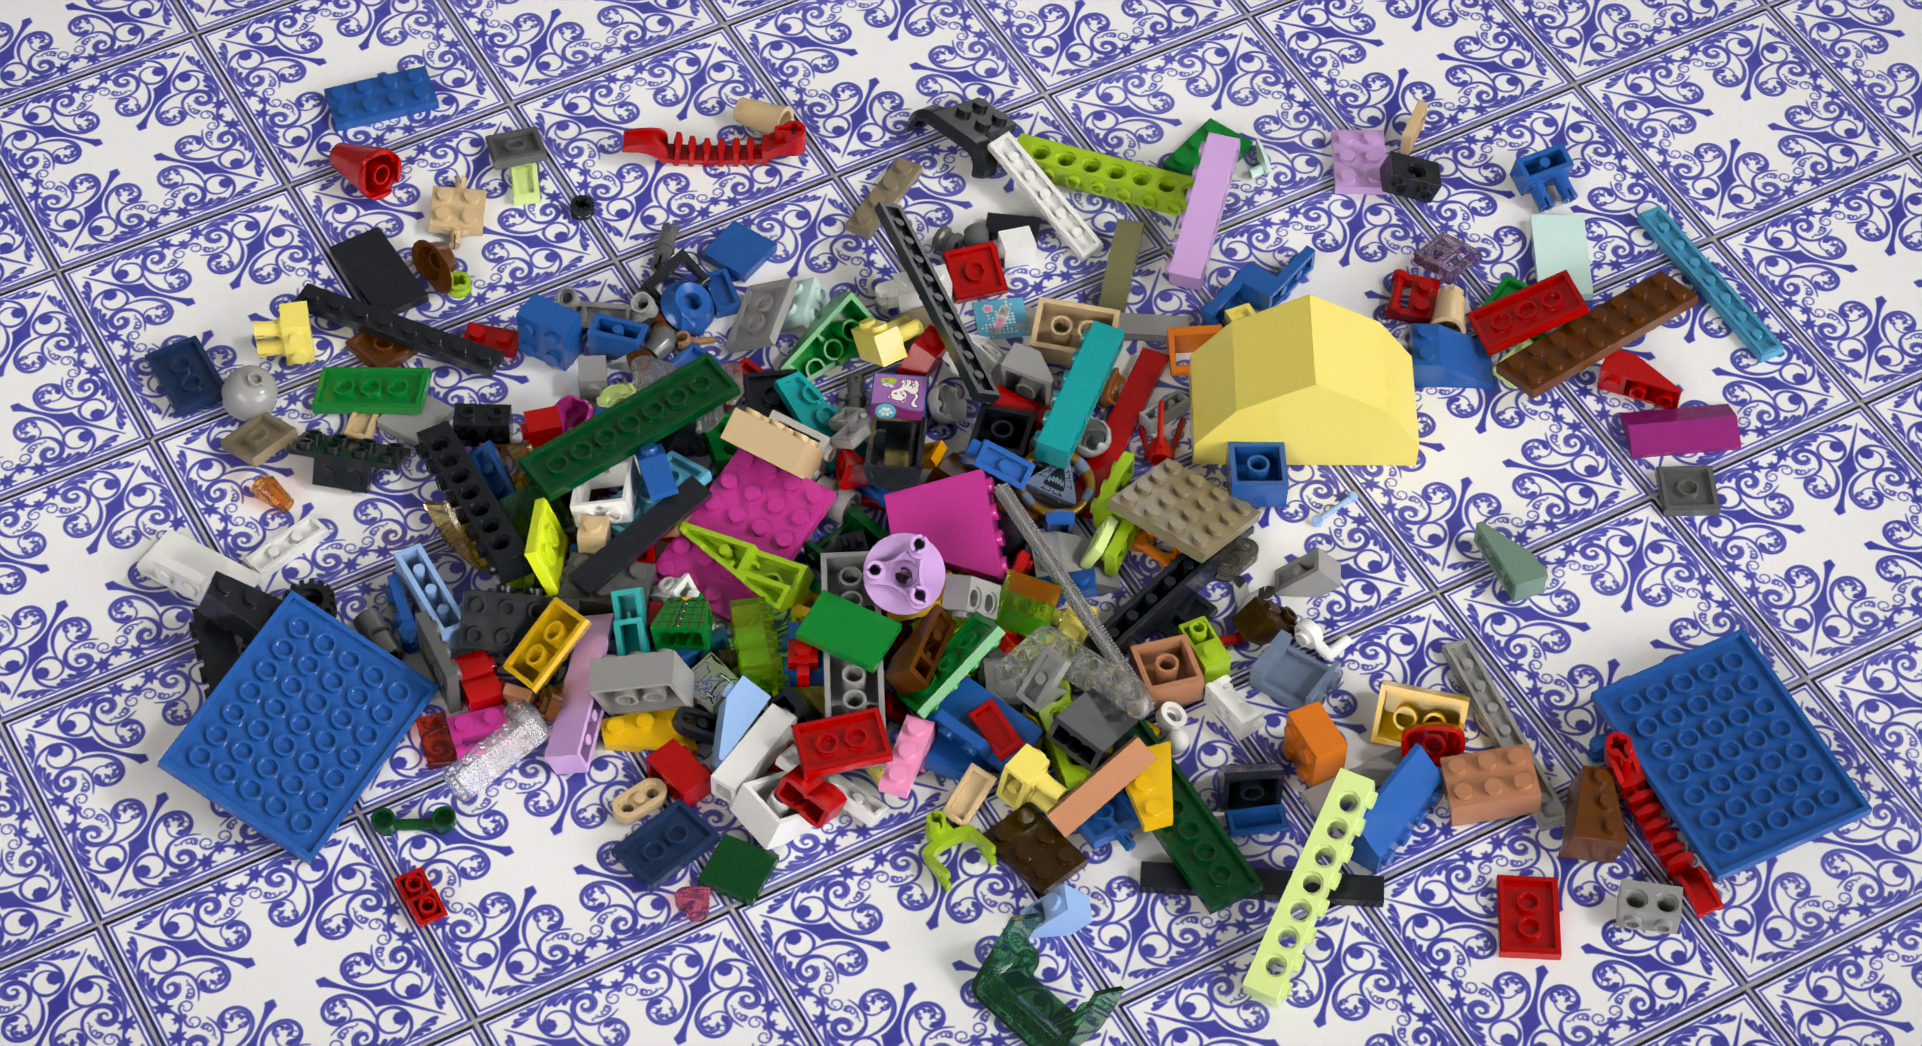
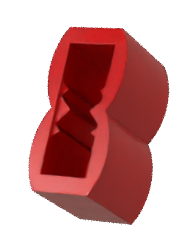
M478 650L450 659L452 664L457 663L460 668L462 679L458 681L463 689L464 697L462 698L468 712L504 704L502 692L506 684L503 678H497L495 674L497 667L492 656L488 657L484 650Z
M800 764L784 775L775 789L777 797L785 805L798 810L800 815L809 824L817 828H822L839 815L848 800L837 786L824 781L822 777L805 780Z

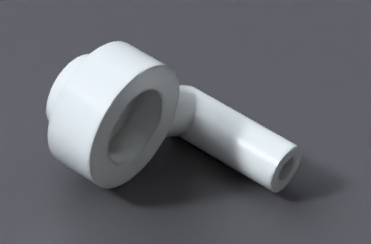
M1307 618L1294 627V637L1297 643L1302 647L1315 649L1326 661H1331L1352 644V639L1345 634L1328 647L1323 641V633L1319 626Z

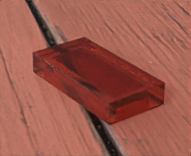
M444 712L417 718L415 723L429 771L458 764Z

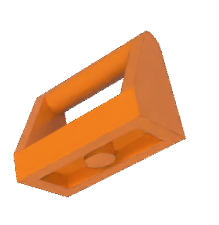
M1222 325L1168 327L1166 350L1167 355H1169L1170 376H1187L1189 373V364L1176 365L1175 353L1195 352L1222 330Z

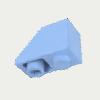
M1066 884L1059 886L1020 911L1023 937L1027 939L1072 935L1093 922L1089 896Z

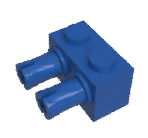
M1563 143L1515 160L1510 176L1521 196L1531 194L1540 213L1545 212V209L1548 211L1555 206L1545 188L1550 185L1555 186L1563 204L1578 198V194L1569 180L1574 163Z

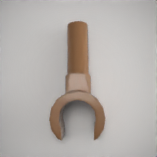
M679 331L675 335L680 351H683L692 342L697 345L715 343L714 336L691 338L687 331Z

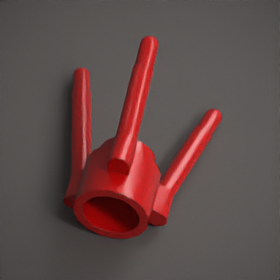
M1159 400L1157 437L1153 438L1150 444H1148L1144 427L1142 425L1138 426L1144 449V459L1154 466H1157L1167 458L1175 460V450L1185 423V418L1181 417L1170 445L1168 440L1163 437V400Z

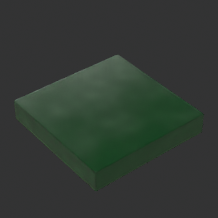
M724 834L698 877V885L753 907L777 866L779 855Z

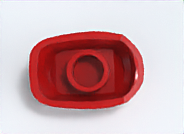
M1427 722L1407 726L1403 729L1401 737L1402 757L1404 758L1417 743L1422 746L1434 765L1440 767V758L1463 754L1466 744L1465 733L1459 726L1447 722Z

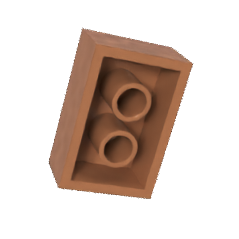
M1529 743L1440 758V773L1443 776L1442 785L1452 827L1541 812V791Z

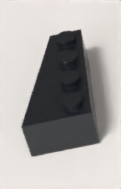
M215 571L197 611L226 632L232 631L242 639V643L248 647L283 600Z

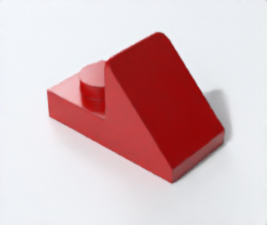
M840 448L834 465L838 487L841 490L863 487L870 483L864 471L866 457L856 454L855 449Z

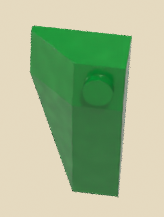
M852 291L838 292L819 312L778 369H797L811 382L824 375L825 372L848 362L847 360L859 354L851 329L859 326L860 321L875 317Z

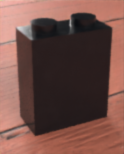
M1090 687L1055 717L1045 738L1093 772L1128 742L1138 721Z

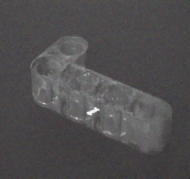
M518 699L510 703L502 713L507 722L443 772V779L458 801H465L475 796L549 738L552 731L534 705L525 699Z

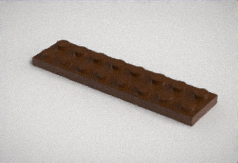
M1660 270L1590 310L1589 313L1576 318L1497 363L1496 373L1534 399L1697 305L1698 295Z

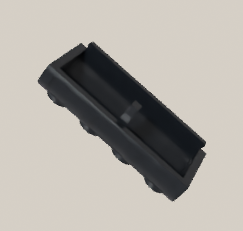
M922 416L921 420L871 417V434L868 437L864 465L865 476L870 483L877 487L885 488L888 491H898L910 488L920 480L927 417Z

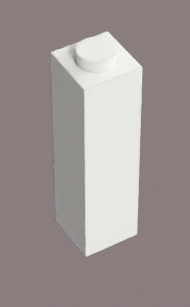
M772 703L711 775L712 794L732 804L743 783L761 778L777 759V756L793 740L791 725L797 724V716L789 709L781 708Z

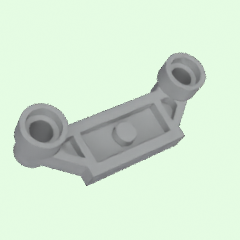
M569 286L560 288L555 295L556 303L581 314L583 331H588L596 313L640 323L648 318H654L658 313V306L655 304L654 299L646 292L636 293L631 299V304L582 301L579 294Z

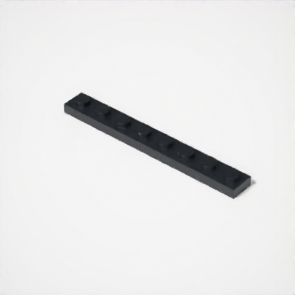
M309 283L305 285L294 300V302L307 301L309 314L490 378L493 377L504 360V352Z

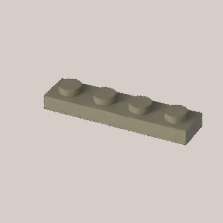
M899 156L846 222V231L870 240L881 226L874 210L878 202L898 204L922 174V166Z

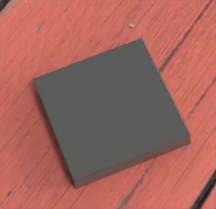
M537 127L485 137L495 170L548 160L547 152Z
M1712 466L1656 467L1655 477L1663 517L1720 514L1721 508Z

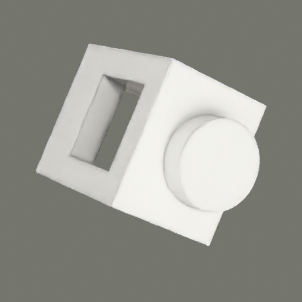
M684 573L681 578L665 577L658 585L653 586L650 597L653 602H662L663 607L668 598L686 597L688 591L697 590L689 573Z

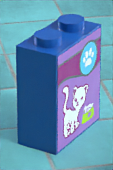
M874 372L868 414L869 424L871 423V417L921 420L922 416L926 417L929 376Z

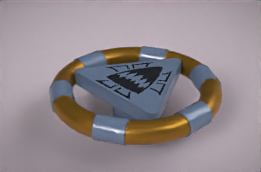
M1035 450L1027 454L1023 459L1031 463L1037 461L1034 459ZM1074 452L1066 470L1050 465L1030 477L1023 491L1016 490L1019 499L1029 510L1044 518L1045 513L1074 511L1076 517L1091 505L1095 496L1096 480L1091 467L1081 456ZM1070 462L1084 476L1086 489L1078 504H1076ZM1027 488L1041 493L1043 497L1059 501L1071 508H1046L1037 503L1027 491Z

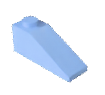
M744 675L737 683L731 680L721 693L725 699L718 707L710 767L714 771L730 754L771 698L769 694Z

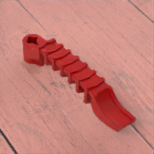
M788 121L784 125L775 126L773 133L763 134L761 144H755L754 138L748 137L746 145H741L739 138L734 137L732 145H726L724 138H719L717 145H711L710 138H705L703 145H697L695 136H690L688 145L682 144L683 137L681 132H676L674 144H669L667 132L660 128H635L624 131L622 152L648 154L657 158L661 163H673L674 166H678V164H688L691 167L694 164H700L703 167H708V165H718V167L733 165V167H738L739 164H747L748 166L762 164V166H767V162L777 156H798L804 153L806 149V126L800 121Z
M1623 732L1611 733L1605 740L1604 762L1608 769L1612 771L1619 797L1624 799L1627 811L1633 815L1635 825L1641 829L1643 839L1648 841L1652 854H1655L1658 858L1659 865L1666 871L1668 880L1673 882V886L1683 887V896L1692 907L1698 919L1716 910H1722L1723 903L1709 876L1701 866L1694 868L1693 853L1686 852L1684 842H1677L1678 833L1676 830L1669 829L1670 820L1668 817H1662V806L1659 802L1654 803L1653 790L1646 789V776L1632 746L1631 738Z

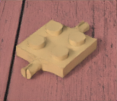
M460 175L456 176L455 187L433 186L429 232L450 236L448 246L453 249L454 241L455 249L460 247V237L483 236L487 190L467 189V178L463 175L461 183Z

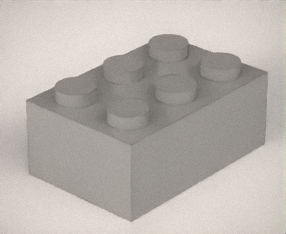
M664 648L651 653L631 652L629 655L624 656L603 655L601 658L590 659L588 692L609 716L677 709L685 706L693 707L695 674L677 652L671 649Z

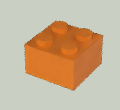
M1320 701L1288 712L1286 726H1284L1285 735L1282 751L1286 759L1291 760L1295 765L1300 781L1305 782L1311 788L1337 776L1340 767L1343 769L1345 767L1348 744Z

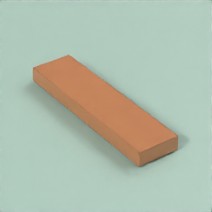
M1135 735L1048 810L1045 815L1066 838L1152 764L1156 757L1141 739Z

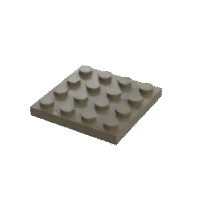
M1169 458L1111 497L1107 506L1111 511L1201 564L1258 522L1261 514L1259 510L1253 508L1248 502L1231 497L1224 488L1217 487L1205 480L1203 476L1191 472L1179 462Z

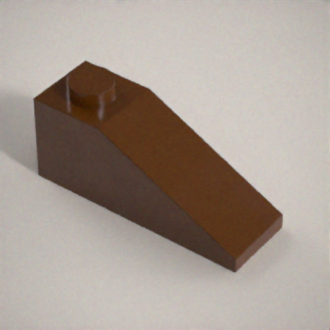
M939 604L933 606L894 654L884 675L902 696L928 688L957 624Z

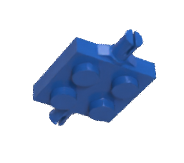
M1120 790L1076 830L1093 850L1111 841L1118 840L1125 851H1130V849L1132 850L1136 846V842L1133 841L1128 833L1141 827V824L1131 801Z

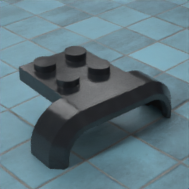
M978 97L948 108L940 105H931L916 110L907 121L906 131L910 132L916 126L924 127L927 124L966 150L973 164L971 176L984 179L995 175L997 169V160L988 150V144L991 143L990 140L999 138L1008 131L1013 133L1017 123L1008 118V115L1004 112L998 111L989 105L987 100Z

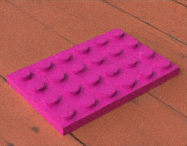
M739 447L710 487L709 491L712 492L711 499L693 513L689 523L754 544L761 551L793 561L804 546V542L809 539L834 504L837 495L836 492L806 477L803 480ZM682 533L678 537L673 538L655 563L657 585L665 577L681 578L684 573H689L697 590L709 600L712 615L742 631L765 601Z

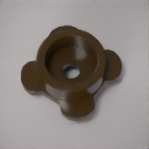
M726 642V648L718 649L719 660L734 674L733 667H738L736 649L730 650L729 642Z

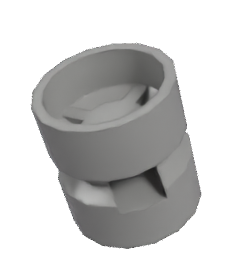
M826 475L822 476L816 483L836 492L837 495L836 501L827 514L830 519L844 524L847 522V510L854 505L859 508L861 493L854 489L841 490L838 487L837 480Z

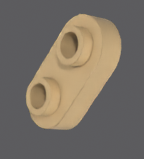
M647 778L619 794L612 802L614 818L622 824H632L660 808L667 801L666 784L658 778Z

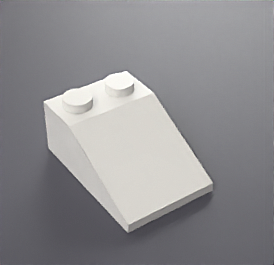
M786 771L743 783L730 807L731 812L765 850L787 844L813 827L800 815L798 810L785 805L775 793V789L782 777L787 774Z

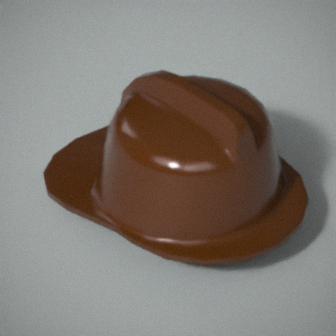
M416 241L412 247V260L417 271L437 292L447 294L452 287L451 273L457 267V261L451 248L443 242Z

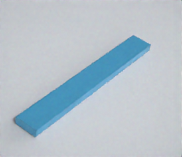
M1661 206L1638 214V223L1760 363L1783 354L1784 346Z

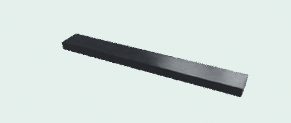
M1141 861V893L1197 896L1174 863ZM1253 868L1263 882V890L1245 899L1280 901L1293 871ZM1342 874L1337 889L1335 891L1331 889L1326 900H1329V904L1383 908L1384 876ZM1309 883L1304 889L1307 892L1314 893L1320 889V885Z

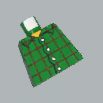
M697 590L688 591L686 597L668 598L650 627L656 650L664 648L671 650H709L713 626V616L709 600Z

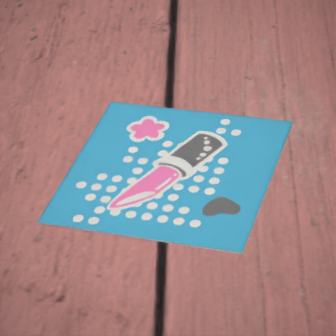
M1023 297L972 302L979 336L987 337L990 340L1031 336V334H1025L1026 310Z

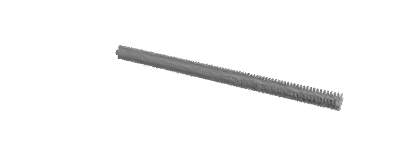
M1008 483L998 484L995 487L994 494L998 497L1056 586L1061 587V594L1071 609H1073V612L1097 648H1099L1119 681L1122 682L1121 684L1129 693V696H1131L1142 714L1153 711L1155 709L1153 706L1155 702H1152L1153 699H1150L1151 696L1145 690L1146 688H1142L1144 685H1141L1142 682H1139L1140 679H1137L1138 676H1135L1136 673H1133V668H1129L1130 665H1127L1128 662L1124 659L1125 657L1122 656V653L1120 654L1121 651H1118L1117 645H1114L1115 642L1111 639L1112 637H1108L1110 634H1107L1108 631H1105L1104 625L1099 623L1100 620H1097L1098 617L1094 614L1095 612L1092 611L1091 606H1088L1089 603H1086L1087 600L1081 595L1076 584H1073L1074 581H1071L1072 578H1070L1071 576L1068 575V572L1066 573L1067 570H1064L1065 567H1062L1063 564L1058 562L1059 559L1055 556L1056 554L1053 553L1054 551H1051L1052 548H1049L1050 545L1046 542L1047 540H1044L1045 537H1042L1043 534H1040L1039 529H1036V524L1033 523L1032 518H1029L1030 515L1024 510L1025 508L1022 507L1021 502H1018L1019 499L1015 496L1014 491H1011L1012 488H1010Z

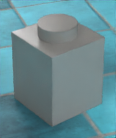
M606 355L578 356L580 399L594 400L608 387Z

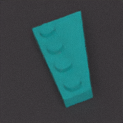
M800 371L775 381L774 388L795 421L830 438L838 432L831 430L828 421L839 410L836 407H831L823 399L824 395ZM803 433L804 435L808 436L809 438H811V439L815 440L816 442L820 443L819 440H817V439H815V438H813V437H811V436H809V435ZM865 440L855 448L856 454L866 457L868 444ZM837 448L834 459L827 463L825 469L829 475L836 473L834 464L840 448Z

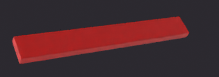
M1142 348L1116 401V405H1114L1106 422L1111 430L1112 442L1104 453L1091 457L1087 461L1096 480L1094 498L1099 497L1104 479H1109L1114 461H1119L1121 455L1126 450L1139 423V413L1146 409L1168 363L1169 355L1148 348ZM1082 474L1074 487L1076 504L1080 502L1086 489L1085 479ZM1091 505L1079 516L1093 519V514H1090Z

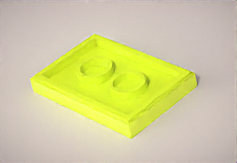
M543 497L536 499L534 503L524 555L547 595L554 596L558 595L569 539L548 501Z

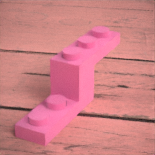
M918 714L906 716L892 750L893 761L887 762L878 784L879 792L905 799L908 798L918 771L923 773L927 771V769H924L925 760L939 733L935 722L923 719Z

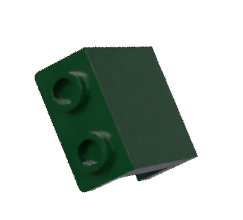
M854 505L847 510V522L816 544L810 539L804 542V559L811 568H816L821 572L820 553L839 552L836 536L863 530L870 551L876 543L890 536V534Z

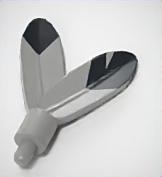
M1239 575L1235 576L1232 583V591L1238 608L1236 614L1255 596L1267 601L1271 600L1275 594V587L1263 586L1249 595L1245 579Z

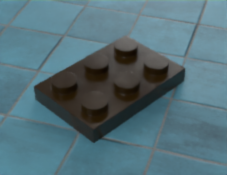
M1028 802L982 834L996 846L995 854L1041 898L1055 890L1088 864V858Z

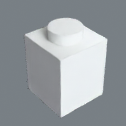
M1029 225L998 231V243H995L999 259L1002 260L1005 269L1036 263L1037 244Z

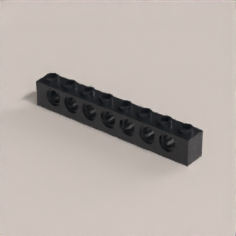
M445 421L416 432L419 444L415 445L420 460H426L425 465L431 477L435 476V482L440 493L445 492V499L449 508H455L458 523L460 526L465 525L469 541L476 542V551L480 559H486L485 563L491 576L496 575L501 584H506L534 573L524 555L526 549L524 542L449 422Z

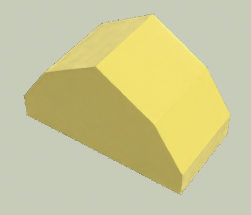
M1309 294L1231 321L1190 355L1188 380L1192 464L1225 465L1228 442H1284L1287 465L1416 466L1419 451V435L1412 356L1376 320Z

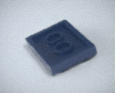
M196 335L145 355L148 367L178 418L223 400L221 389L224 382Z
M679 798L611 848V853L623 867L652 893L720 842V834Z

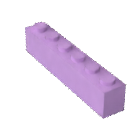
M1209 132L1206 142L1202 141L1200 144L1198 156L1201 157L1199 165L1195 164L1192 180H1195L1193 188H1188L1185 203L1188 204L1187 210L1181 211L1178 225L1181 227L1180 234L1174 235L1172 250H1175L1173 258H1168L1165 273L1169 274L1170 285L1201 291L1240 154L1239 138Z
M614 613L583 616L592 625L570 654L569 668L563 680V702L556 720L551 724L548 745L544 749V758L556 775L589 771L604 714V709L588 692L590 659L601 658L603 655L618 656L613 625L615 620Z

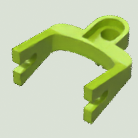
M934 810L932 811L933 817L930 812L927 814L925 836L929 844L923 850V861L946 892L952 889L951 882L948 880L951 878V873L936 858L950 847L963 842H973L991 866L997 864L994 855L996 853V846L975 829L974 826L963 825L953 829L946 821L944 812Z

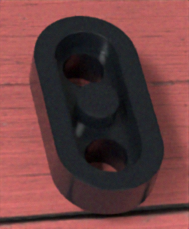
M691 707L679 708L671 721L674 730L684 737L713 746L717 716Z

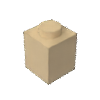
M581 514L577 532L578 553L594 555L611 541L609 516Z

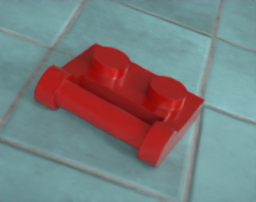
M1402 269L1394 270L1391 278L1393 283L1389 303L1385 306L1384 315L1389 319L1430 324L1441 280L1411 275ZM1403 287L1411 288L1407 308L1400 306Z

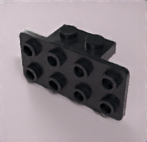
M307 430L288 447V453L314 458L313 485L368 493L371 485L372 467L398 470L411 456V449L405 448L400 443H388L386 445L377 443L376 440L370 438H363L359 441L349 439V436L345 434L330 436L322 434L319 430Z
M496 584V589L488 588V591L465 590L462 599L458 637L459 646L467 649L513 652L554 597L542 593L543 588L526 586L525 591H516L513 585ZM557 597L579 613L578 600Z

